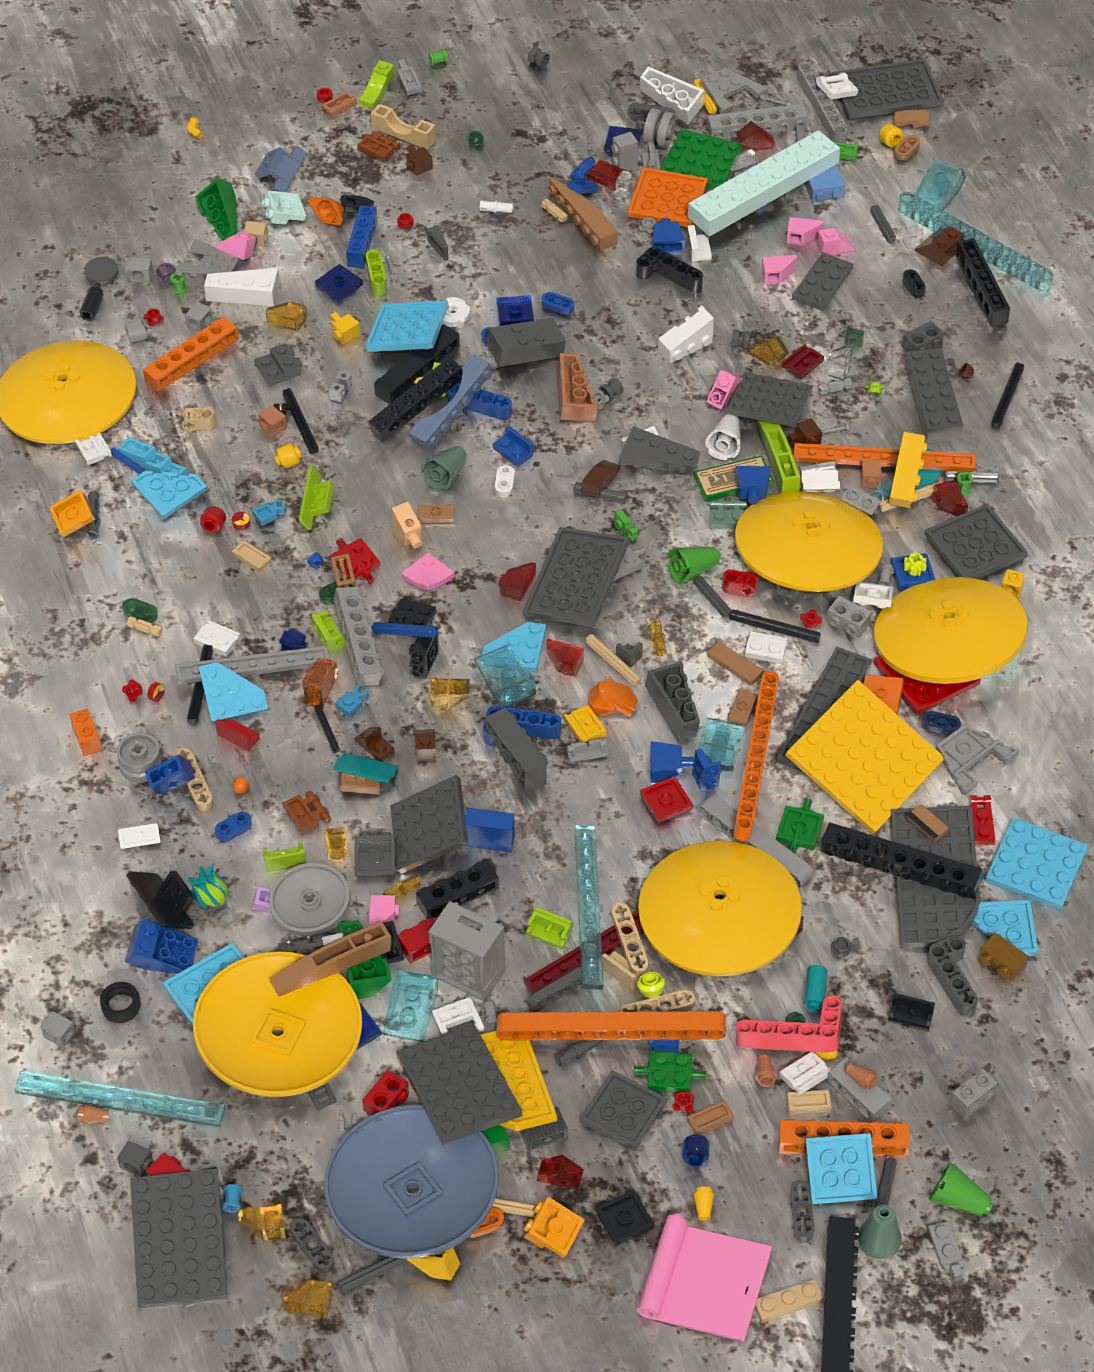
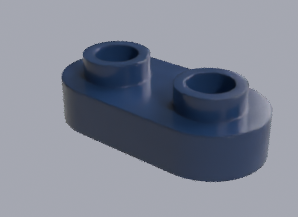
M928 711L923 715L922 726L928 731L951 735L961 727V721L953 715Z

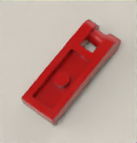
M970 795L975 845H995L991 796L977 797V795ZM977 805H984V808H978Z

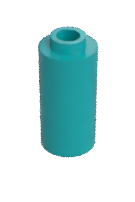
M812 965L807 968L804 1007L813 1013L822 1010L826 994L828 970L820 965Z

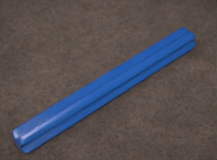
M374 622L371 625L373 633L430 638H434L435 634H438L434 626Z

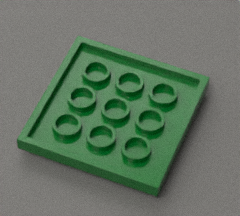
M681 129L660 170L708 178L706 188L714 189L728 181L743 151L744 144Z

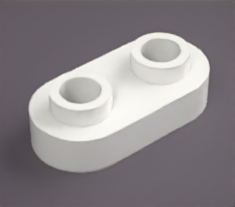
M504 465L497 469L495 493L500 497H508L513 492L515 470L511 466Z

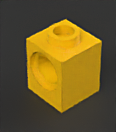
M1007 569L1002 582V588L1014 595L1017 600H1019L1023 589L1025 574Z

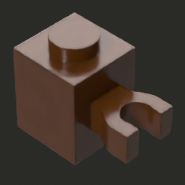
M413 145L407 146L409 153H407L406 166L409 171H412L417 176L433 169L432 155L424 147L416 150Z
M812 418L798 423L795 433L788 434L790 438L788 444L791 448L794 447L795 443L821 445L822 431Z

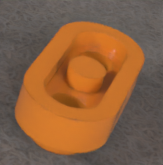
M492 1207L485 1221L469 1238H476L499 1230L504 1224L503 1212L496 1207ZM495 1219L496 1222L491 1223L490 1220Z

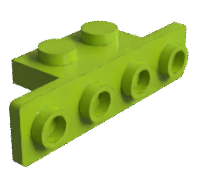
M314 465L309 466L299 514V522L307 530H311L314 516L330 512L334 491V483L331 480L320 483L322 476Z

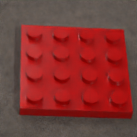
M881 656L874 658V665L884 677L904 679L901 697L916 715L934 708L981 683L980 678L951 684L923 682L898 673L886 664Z

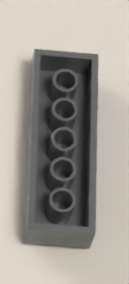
M942 348L907 351L905 369L923 435L925 436V442L938 443L961 440L963 422Z

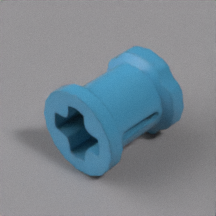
M235 1184L226 1185L224 1187L225 1202L222 1204V1209L225 1212L237 1213L241 1210L242 1206L240 1204V1195L243 1194V1188Z

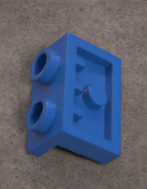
M507 426L505 428L506 434L493 443V449L518 468L533 457V444L530 440L521 436L517 430Z
M703 748L695 750L692 775L700 792L713 790L719 786L722 767L720 761L711 763L709 756L705 755Z

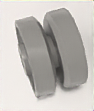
M652 108L645 122L643 143L652 142L655 144L657 142L658 147L667 149L673 138L676 114L666 111L662 115L661 110Z
M139 732L124 737L118 743L116 752L120 772L123 777L134 783L148 782L145 771L162 763L157 740L147 733Z

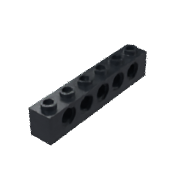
M975 239L958 241L956 257L992 327L1007 324L1010 307Z
M451 357L447 358L370 419L371 432L383 443L462 380V367Z

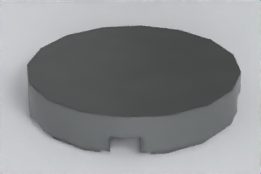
M109 257L91 259L84 267L85 277L92 284H108L117 278L119 272L118 264Z

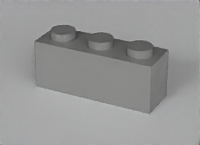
M846 1057L829 1071L827 1083L869 1122L877 1121L890 1110L892 1099L886 1090H882L877 1085L871 1090L863 1089L845 1073L847 1066L850 1063L858 1064L851 1062Z

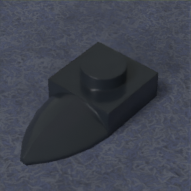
M341 195L340 197L344 212H358L360 205L371 206L374 204L373 200L363 196Z

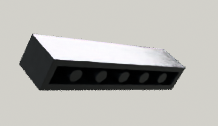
M443 324L434 348L411 350L407 356L400 359L394 367L390 368L387 373L375 381V396L391 404L415 385L414 381L427 375L433 369L434 362H442L460 346L459 333Z

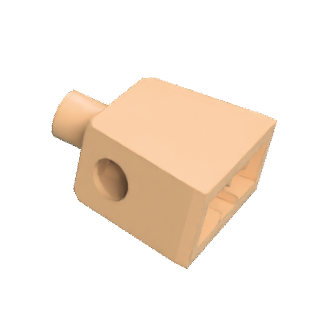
M409 502L391 508L390 527L403 546L411 544L414 549L419 548L423 544L421 540V525Z

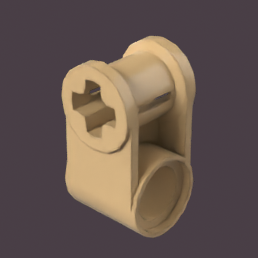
M212 407L186 408L182 411L184 418L182 428L185 431L212 430L217 425Z

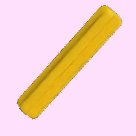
M695 79L693 85L704 90L700 84L701 79ZM704 90V105L709 114H716L717 107L714 105L711 96H708Z

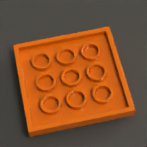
M643 167L627 212V217L637 219L650 217L655 222H661V219L669 218L671 222H678L683 227L694 225L688 218V203L704 195L708 178Z

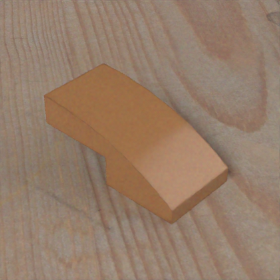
M924 110L894 112V124L897 127L912 124L913 128L930 125L929 111Z

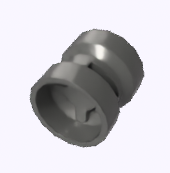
M533 47L528 54V61L536 63L540 68H544L550 60V55L545 51L542 52L538 47Z
M734 329L731 346H742L749 349L751 332H740V330Z
M612 378L608 381V384L600 386L599 390L604 395H608L609 401H611L615 395L618 396L623 393L624 388L617 378Z

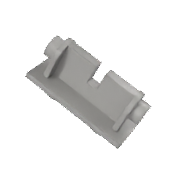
M648 142L645 145V149L641 150L643 167L660 170L658 149H655V145L652 142Z
M849 485L840 499L871 516L873 514L877 515L879 511L877 507L881 503V500Z
M602 738L590 740L587 743H570V745L566 746L570 763L608 756L606 739Z

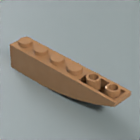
M552 177L549 178L548 191L550 195L556 198L558 204L573 218L575 224L582 229L585 236L589 237L594 246L602 251L618 244V231L599 209L581 194L568 188L564 183Z
M381 921L342 937L305 956L272 977L270 983L278 997L391 951V935Z

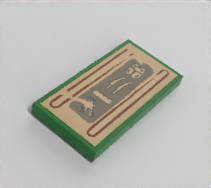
M763 456L694 471V478L705 502L738 494L735 483L736 466H767ZM770 473L769 486H773L774 480Z

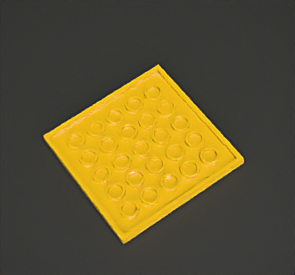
M859 680L785 754L786 757L873 835L890 818L891 809H898L944 760L941 753Z

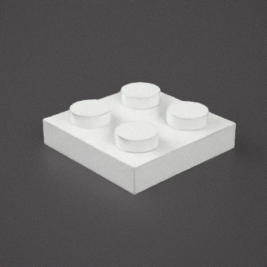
M859 582L855 586L853 602L862 606L869 604L876 605L878 608H891L893 586Z

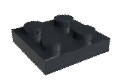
M635 1190L595 1207L599 1219L615 1246L654 1229V1223Z

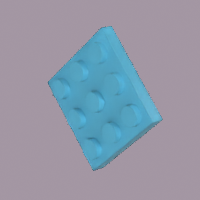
M871 1133L805 1139L812 1205L877 1200Z

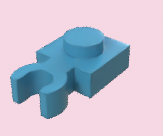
M277 499L271 506L267 502L253 509L252 514L260 525L264 526L278 519L277 514H284L287 511L286 505L279 507L282 505V500Z
M357 685L354 688V692L351 694L347 691L335 703V707L351 717L363 705L362 700L368 698L369 692L365 690L363 693H359L361 685Z

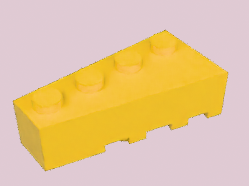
M909 432L903 433L888 504L910 509L911 503L916 502L917 492H914L915 486H919L921 478L918 475V470H922L924 463L921 455L922 453L925 454L927 443H924L925 436Z

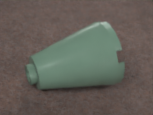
M454 446L427 458L421 464V473L423 472L425 475V482L435 490L448 489L467 459L466 452L463 448Z
M888 1205L877 1206L859 1229L858 1242L864 1253L872 1258L885 1259L887 1256H893L897 1253L902 1243V1235L895 1212Z

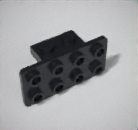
M132 871L127 873L126 876L130 884L136 889L140 898L145 902L161 927L193 928L194 924L186 912L194 901L195 896L177 871H170L164 881L156 873Z

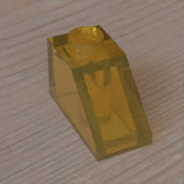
M289 301L268 307L266 309L267 323L298 332L307 319L306 306Z
M776 336L758 341L748 350V353L767 365H779L785 360L789 351L781 338Z

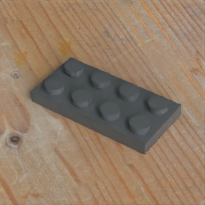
M822 252L793 293L792 300L824 311L852 271L853 263Z

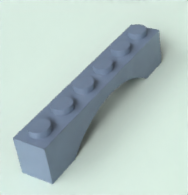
M474 353L462 366L461 384L453 399L437 413L419 419L409 432L412 442L428 451L437 445L439 438L448 431L451 423L459 417L463 408L469 405L472 397L480 391L484 382L490 379L493 372L490 362Z

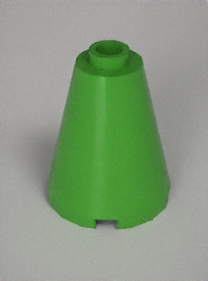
M675 547L668 553L667 559L670 558L671 564H668V569L674 581L685 584L718 565L721 555L715 547Z
M949 1162L941 1174L942 1177L939 1182L937 1181L932 1191L930 1201L980 1217L983 1214L988 1215L993 1206V1203L990 1202L991 1197L956 1165Z

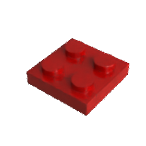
M675 776L640 790V796L657 823L693 809V803Z

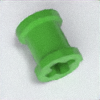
M445 49L434 53L428 52L431 66H434L436 63L448 62Z
M174 272L170 276V281L173 283L172 292L174 294L182 295L187 291L184 273L180 276L175 275Z
M960 472L957 475L958 483L955 486V491L958 495L966 496L971 492L970 484L973 482V477L969 472Z

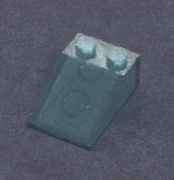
M933 158L911 202L942 214L960 191L966 179L964 170Z
M508 645L474 658V662L493 698L500 706L508 707L536 695L535 678Z
M707 717L698 749L703 748L705 755L709 756L711 763L720 761L722 764L721 771L733 772L745 726Z
M397 969L391 990L383 1035L419 1042L424 1041L438 993V977Z

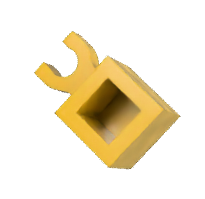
M337 312L330 315L333 319L331 321L333 327L332 334L336 340L345 345L360 336V324L349 313L342 318Z

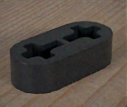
M912 269L904 271L902 281L910 295L916 298L924 296L926 285L920 275Z

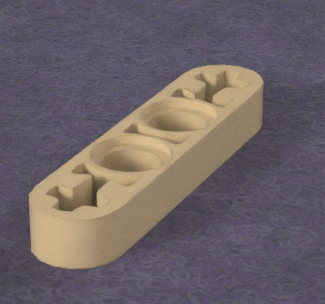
M188 748L178 749L175 756H185L191 762L192 769L196 770L194 773L195 779L186 783L196 808L200 811L210 810L213 806L212 795L192 751ZM195 784L203 785L202 788L197 790L192 788ZM203 795L204 800L207 801V802H206V803H203V802L201 801L200 796Z
M616 903L611 911L612 921L630 971L637 976H641L647 972L649 965L630 908L625 903ZM618 910H621V912L624 913L623 921H621L622 918L620 914L617 913ZM627 926L632 929V932L624 934L621 929ZM635 944L639 949L632 952L628 950L627 946ZM636 957H638L639 964L642 965V968L636 966Z
M680 990L623 1005L617 1012H634V1010L641 1012L640 1010L643 1007H649L652 1012H656V1008L661 1009L663 1012H685L694 1007L695 995L690 990ZM682 998H686L687 1000H689V1002L685 1003V1001L682 1000ZM669 1002L672 1006L669 1009H663L660 1004Z

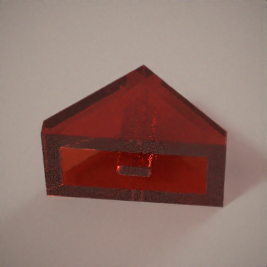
M562 1154L541 1161L537 1181L579 1190L584 1169Z

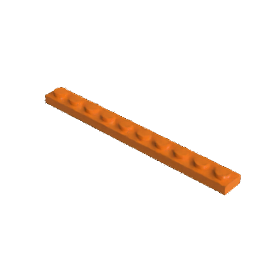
M795 443L794 445L795 462L825 463L834 461L835 464L862 466V460H881V467L896 468L899 449ZM926 451L925 454L922 453L921 459H924L922 469L975 472L976 454Z

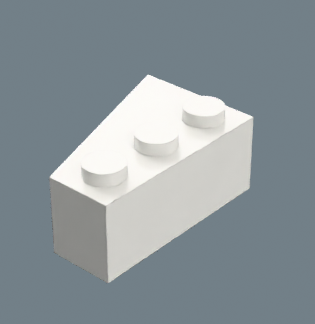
M700 306L698 308L699 312L692 317L687 316L685 322L679 327L675 325L658 338V352L669 363L713 343L714 318L703 306Z

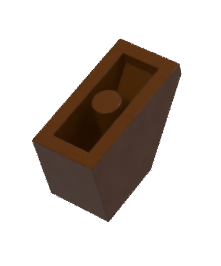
M435 729L415 730L417 764L436 763Z

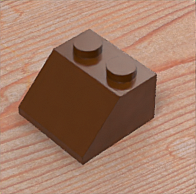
M951 226L936 230L915 248V252L942 267L956 255L958 241L964 240V233Z

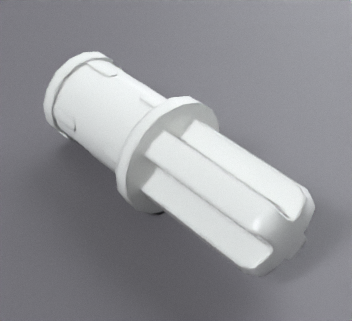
M481 200L480 211H490L495 214L497 212L513 213V204L501 203L498 200L495 202Z

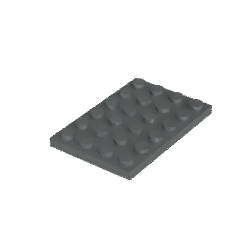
M925 58L832 72V76L845 72L848 79L858 89L856 96L840 98L848 119L943 106L944 100Z
M560 527L523 610L524 616L595 627L630 543L629 537Z
M475 1024L396 1051V1056L442 1145L523 1116L521 1107Z
M218 1169L130 1178L138 1308L227 1298Z

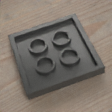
M612 1070L580 1117V1123L636 1151L666 1105L667 1098Z

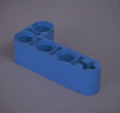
M461 380L447 391L448 403L457 393ZM482 389L472 397L469 405L463 408L499 420H508L512 416V402L508 397Z
M491 706L487 710L486 717L505 707ZM506 707L510 713L515 715L519 726L524 727L527 736L556 739L562 733L561 717L557 714ZM485 721L483 726L484 742L489 746H496L486 730Z

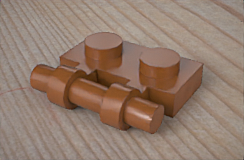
M374 131L371 132L370 136L367 135L357 144L358 150L383 162L394 153V148L398 150L401 146L395 139L387 138L384 134Z
M311 790L305 793L307 798L304 800L299 794L282 803L284 810L302 835L319 827L318 819H322L325 823L331 821L329 811L321 805L319 797L313 794ZM309 807H314L315 811L312 812Z

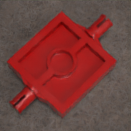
M343 538L337 539L336 544L341 549L332 553L330 559L331 557L349 553L355 580L364 577L368 584L373 583L375 579L370 573L381 566V564L363 539L359 538L350 544H346ZM343 559L346 577L351 579L347 560ZM339 560L335 561L338 570L341 572Z

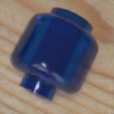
M292 628L288 631L285 630L279 641L283 651L304 649L308 646V643L305 642L306 635Z
M698 1134L687 1136L682 1143L681 1155L684 1162L690 1166L698 1167L708 1161L710 1144L707 1138Z

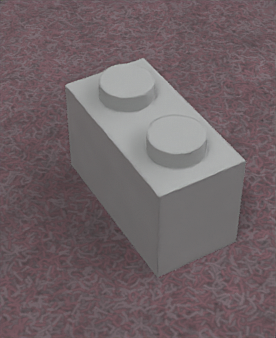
M628 132L613 137V145H611V163L613 167H616L619 172L637 167L638 141L633 134Z

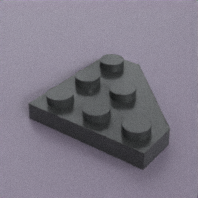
M335 929L319 935L277 943L279 952L296 953V950L305 949L306 952L318 949V946L328 945L342 938L343 933Z

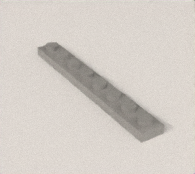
M327 646L175 664L178 684L202 681L199 666L215 662L220 663L240 676L328 666L330 665V658Z

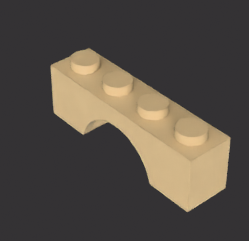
M378 104L371 112V125L375 130L419 147H424L427 150L436 141V126L432 123L421 120L417 125L406 124L398 118L394 109L382 104Z

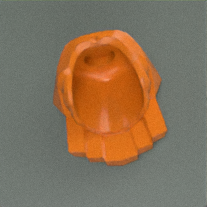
M612 677L599 682L589 691L588 695L589 707L599 716H611L620 712L630 717L638 703L637 697L630 687L614 682Z

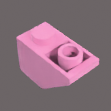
M790 217L787 244L805 245L818 238V231L823 230V221Z
M797 256L762 257L761 270L764 284L782 283L796 270Z
M720 370L706 402L722 410L732 399L738 384L743 378L729 371Z

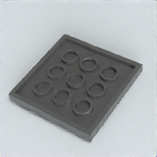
M744 372L743 380L738 384L727 407V414L796 428L812 393L813 385H808L804 382H793L788 379H777L772 376L757 375L753 372Z
M988 504L925 530V536L958 577L979 579L1021 561L1028 556L1025 548Z
M457 775L390 805L393 835H395L396 866L399 873L403 874L468 844L461 778Z

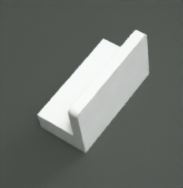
M689 225L687 240L691 261L711 260L712 255L708 235H696L695 226Z
M803 470L801 472L802 491L838 492L840 490L838 470Z
M157 819L118 826L121 849L161 842Z

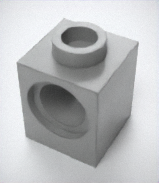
M131 257L130 263L126 266V274L129 275L130 282H151L153 273L151 258Z
M198 302L185 315L187 327L197 332L205 329L213 321L211 308Z
M54 1011L43 1019L40 1026L43 1037L62 1048L67 1045L76 1033L73 1021Z

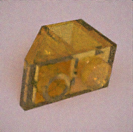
M431 678V708H451L468 698L470 679Z
M345 828L325 829V842L329 860H340L349 857Z
M268 1204L265 1207L259 1208L247 1207L238 1211L240 1225L263 1241L286 1238L281 1204Z
M315 1280L307 1281L283 1296L284 1310L291 1314H308L314 1318L327 1317L333 1296L332 1283Z

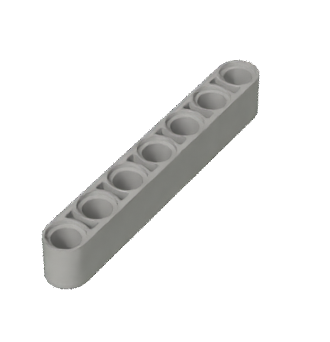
M809 61L800 62L797 79L832 142L846 143L847 126L833 100L816 84V78L819 75L813 64Z
M709 795L697 806V811L703 819L734 842L753 846L777 859L790 872L798 888L814 875V871L808 863L755 824H753L749 840H737L733 834L737 811L716 795Z

